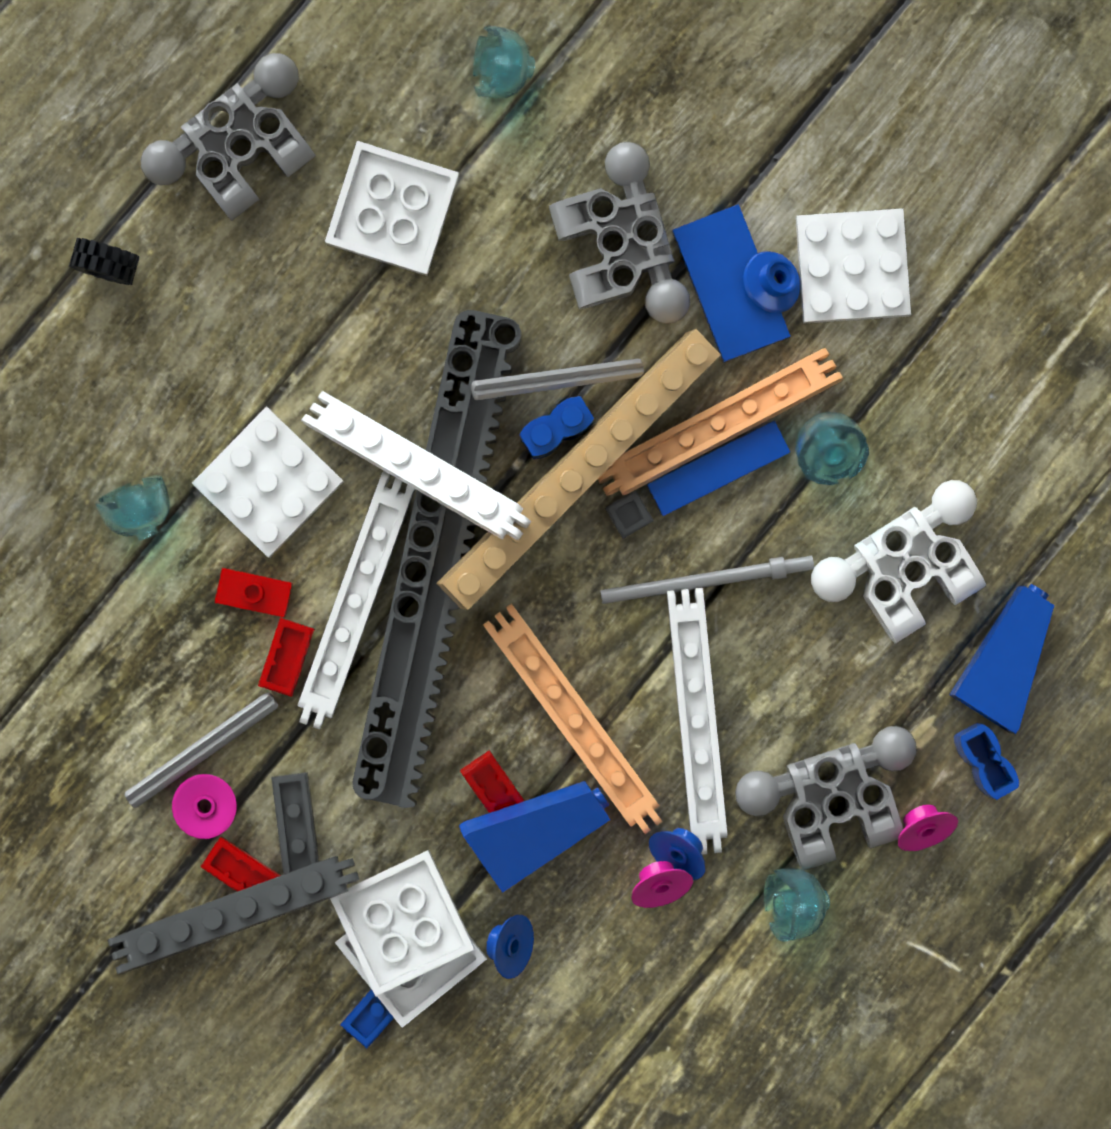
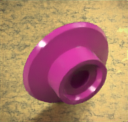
M199 774L186 779L177 788L172 800V813L179 828L186 834L199 839L214 838L225 832L232 824L237 810L236 798L231 787L221 778L210 774ZM203 799L211 803V810L208 813L200 809V802Z
M934 805L919 806L905 815L903 819L905 828L898 837V846L904 851H919L936 845L955 831L958 826V819L951 813L938 812Z
M667 861L649 864L640 871V882L634 887L631 899L635 905L643 908L667 905L678 900L690 890L693 885V877L685 870L674 869L673 865Z

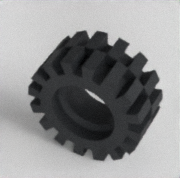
M77 238L69 267L107 281L132 285L140 257L127 250H121V248L113 247L106 243Z

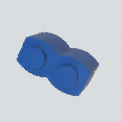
M581 396L571 397L558 404L550 415L541 416L529 422L520 432V439L533 459H541L555 452L563 441L572 440L584 434L591 427L594 417Z
M974 723L954 735L956 750L960 757L968 765L972 766L974 782L983 794L998 800L1019 788L1018 775L1012 764L1001 756L999 741L990 728L984 724Z

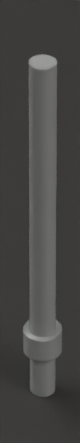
M812 556L784 560L783 557L769 559V563L600 590L602 604L667 594V591L673 590L674 592H680L683 589L692 590L771 577L772 580L787 578V574L814 570V562Z

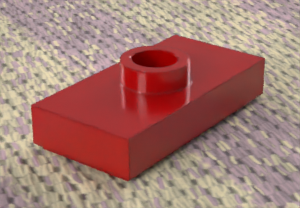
M222 568L214 603L286 618L293 583Z
M284 618L279 619L258 683L259 687L290 697L294 696L315 631L314 628Z
M490 750L460 770L489 813L525 801Z
M223 836L218 839L200 866L237 892L281 876Z

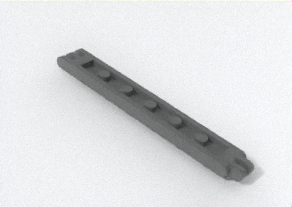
M338 856L331 857L107 940L109 947H116L120 944L124 946V949L112 953L113 961L126 957L128 963L115 967L117 975L348 892L347 884L359 880L357 872L343 876V870L355 866L354 860L351 858L339 862Z

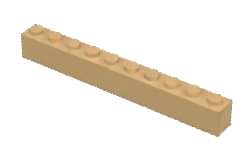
M697 329L686 332L517 502L523 508L521 514L531 521L527 528L514 522L513 526L523 533L521 538L516 540L506 534L503 539H500L487 532L436 584L461 609L469 610L721 354Z

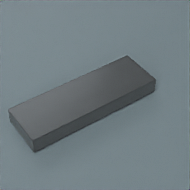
M308 772L271 777L283 875L319 862Z

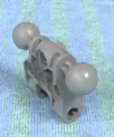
M271 53L262 57L255 66L253 72L254 80L243 88L237 83L215 101L208 103L202 111L181 126L185 133L173 142L158 140L147 146L140 160L141 169L145 177L158 185H170L178 181L183 175L186 167V158L199 150L196 167L197 178L231 221L260 200L241 176L240 169L242 166L252 164L257 159L259 153L266 152L288 178L316 156L281 109L255 106L267 96L283 98L291 94L299 80L298 68L295 62L281 53ZM215 112H227L229 120L225 126L217 128L211 125L210 120ZM273 117L280 122L279 129L273 134H266L261 131V123L266 118ZM240 139H246L251 142V150L244 156L235 155L232 151L234 143ZM211 161H219L223 164L222 173L216 178H209L204 173L205 166Z
M621 142L611 148L605 159V171L611 181L616 185L623 186L626 196L625 200L621 201L615 195L600 188L549 205V210L558 241L595 234L597 235L598 250L604 258L599 264L569 274L579 309L590 308L631 296L642 278V273L648 272L652 285L647 290L645 306L649 315L656 321L664 324L675 323L681 320L688 312L690 294L682 283L672 279L668 265L675 261L655 193L646 192L643 180L648 175L650 161L645 149L639 144ZM602 200L609 201L613 205L612 213L602 218L596 216L593 212L594 205ZM651 224L656 227L658 233L655 239L646 242L638 237L637 232L642 225ZM611 234L619 235L623 239V246L616 252L607 251L603 246L604 239ZM621 268L629 269L634 275L632 282L627 286H619L613 280L614 273Z
M890 726L878 732L873 739L872 745L858 749L857 745L852 743L786 765L787 773L775 777L767 772L751 771L744 775L737 783L735 790L736 801L739 807L747 814L764 816L776 808L780 797L794 793V797L791 799L783 815V820L801 871L836 860L835 850L829 834V826L832 823H845L856 815L870 849L898 840L903 830L890 786L867 775L866 769L877 765L892 772L905 769L915 759L917 752L916 741L913 735L905 728ZM824 762H832L834 765V774L828 780H820L818 777V768ZM870 785H877L879 789L878 798L872 803H866L863 799L864 790ZM836 796H842L845 799V808L839 814H831L829 811L830 801ZM800 808H810L811 820L805 825H797L794 819L795 813Z

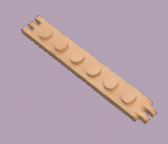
M823 348L623 453L598 478L600 484L614 479V482L603 488L606 496L618 491L622 495H627L838 384L843 380L840 372L834 373L829 377L825 376V374L837 367L834 361L830 360L822 365L818 364L830 355L826 348Z
M511 603L506 609L514 620L508 623L501 612L495 615V618L503 628L496 631L495 626L489 620L483 626L628 824L632 827L637 823L642 831L647 834L651 829L643 818L649 815L657 826L663 821L654 811L660 805Z

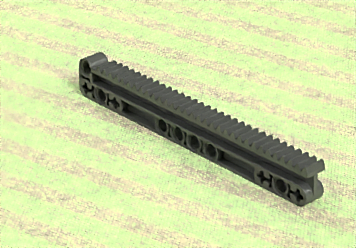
M466 310L461 312L454 321L426 451L486 485L488 480L480 473L490 471L491 466L483 459L493 457L494 455L493 450L486 445L496 443L497 441L496 436L490 430L500 428V423L493 417L503 414V409L496 403L504 402L506 396L474 400L471 384L473 381L503 377L502 375L512 373V366L506 363L505 359L507 354L514 352L521 343V330L519 325L510 318L475 310ZM470 320H474L476 327L480 329L479 331H473L470 340L471 346H477L476 350L467 345H456L458 341L465 344L466 333L465 329L461 328V326L468 325ZM503 327L511 328L516 334L514 341L507 345L499 343L495 338L496 332ZM466 354L473 359L472 367L468 371L459 372L453 367V361L458 355ZM449 376L460 381L470 380L468 385L461 382L460 395L465 399L464 401H458L456 406H451L450 400L445 398L447 394H453L455 389V381L449 380ZM418 490L416 492L353 776V789L360 798L397 805L401 808L415 807L417 801L410 797L409 794L418 793L420 787L412 781L422 778L423 773L415 767L416 765L426 763V759L419 754V751L429 749V745L422 740V737L431 736L432 731L425 726V723L433 722L436 718L428 712V709L436 708L439 704L431 698V695L439 694L442 689L434 684L435 680H441L445 677V675L437 670V667L447 665L448 661L440 656L442 652L451 650V647L446 645L443 640L454 636V633L446 629L447 625L457 623V619L449 615L450 611L460 609L436 583L462 558V555H465L471 549L465 545V541L475 540V535L468 531V528L478 526L442 504L437 511L428 512L424 510L422 500L425 494ZM423 527L430 528L434 533V540L427 547L418 546L414 540L416 531ZM414 562H420L426 568V576L420 582H412L407 577V569ZM406 597L415 598L419 605L417 613L410 618L404 617L399 611V604ZM385 702L390 703V710L395 711L394 717L387 718L384 728H392L391 735L383 731H371L372 724L376 727L380 726L382 718L380 714L376 713V709L383 707ZM374 737L383 739L387 744V752L381 758H376L369 753L368 744ZM364 760L372 764H384L383 770L380 768L375 769L374 780L379 782V787H374L371 792H367L366 785L361 783V778L368 777L371 766H363Z

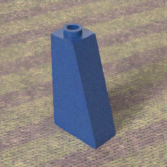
M1030 584L1028 588L1025 586H1018L949 694L1011 734H1016L1020 728L1054 609V604L1046 600L1049 595L1033 584Z
M586 781L464 821L459 825V828L469 846L503 893L611 819L604 810L609 806V803L598 787L592 791Z

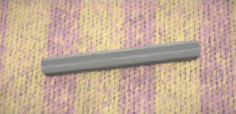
M637 358L477 380L472 382L471 390L474 400H483L640 378L644 375L642 360Z
M269 692L264 693L127 790L124 795L133 808L139 807L276 710L278 703Z

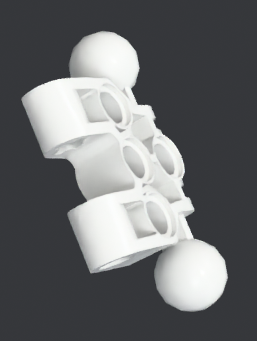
M960 480L944 482L935 490L930 506L922 511L913 507L854 545L855 554L845 560L840 557H828L821 560L814 567L811 574V585L814 592L821 599L828 602L842 601L852 594L856 586V578L868 571L869 575L863 597L889 638L896 644L920 629L926 623L911 598V591L914 588L925 586L932 576L936 578L954 605L959 604L986 586L984 578L959 539L935 535L932 530L941 523L960 525L967 522L973 516L977 507V498L974 490L967 483ZM892 531L898 532L902 538V544L896 551H891L886 545V538ZM942 542L947 543L951 549L950 557L944 562H940L935 555L937 546ZM915 561L921 568V574L917 580L909 581L905 575V568L910 562ZM885 580L891 587V593L887 599L881 601L875 595V587L879 582Z

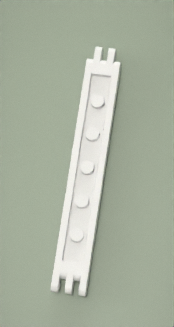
M323 391L318 396V399L326 404L327 407L323 408L316 403H313L310 407V411L319 416V418L316 420L305 414L301 420L305 425L500 539H503L507 534L519 540L523 533L513 526L514 522L524 528H527L531 523L526 516L521 514L523 508L518 503Z
M385 471L381 474L298 703V707L304 709L300 723L307 725L311 712H315L317 716L313 727L319 730L325 716L331 719L333 717L415 491L413 487L407 484L405 494L399 492L402 481L397 478L394 480L392 489L386 487L390 474Z
M695 588L696 603H690L688 589L681 590L682 604H676L674 590L667 591L690 832L701 841L703 845L702 855L707 854L706 840L713 839L714 853H722L721 838H727V825L703 588Z

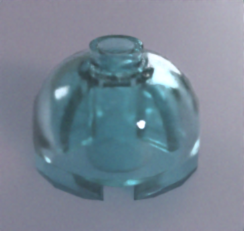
M485 26L483 29L488 32L487 36H479L474 53L473 76L480 75V86H474L478 97L508 98L515 95L525 85L527 78L533 76L535 60L533 56H530L529 47L525 40L517 32L504 27Z
M825 412L813 416L800 428L795 441L799 466L807 479L817 484H839L837 479L844 478L847 475L851 479L865 466L869 456V447L865 434L854 419L842 413Z
M161 475L142 478L144 485L137 484L131 486L130 482L99 498L100 503L95 505L105 525L115 534L125 537L136 535L138 540H144L157 534L158 529L156 526L166 520L170 509L168 489Z
M800 868L774 870L775 874L768 875L764 887L765 911L772 909L775 921L769 922L771 931L782 942L794 941L813 935L821 927L826 911L830 906L827 891L823 889L813 874Z

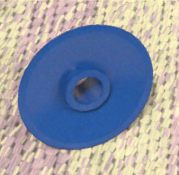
M765 251L754 255L746 264L743 278L744 286L748 296L755 305L767 312L781 313L789 310L796 303L800 293V278L790 260L779 253Z
M677 828L673 832L660 831L650 837L649 849L657 862H670L674 869H682L688 872L693 877V880H698L704 875L705 860L701 854L703 845L692 832Z
M524 915L512 916L503 925L495 926L488 936L487 954L490 959L494 960L499 974L506 979L517 977L529 962L534 944V932L530 920Z

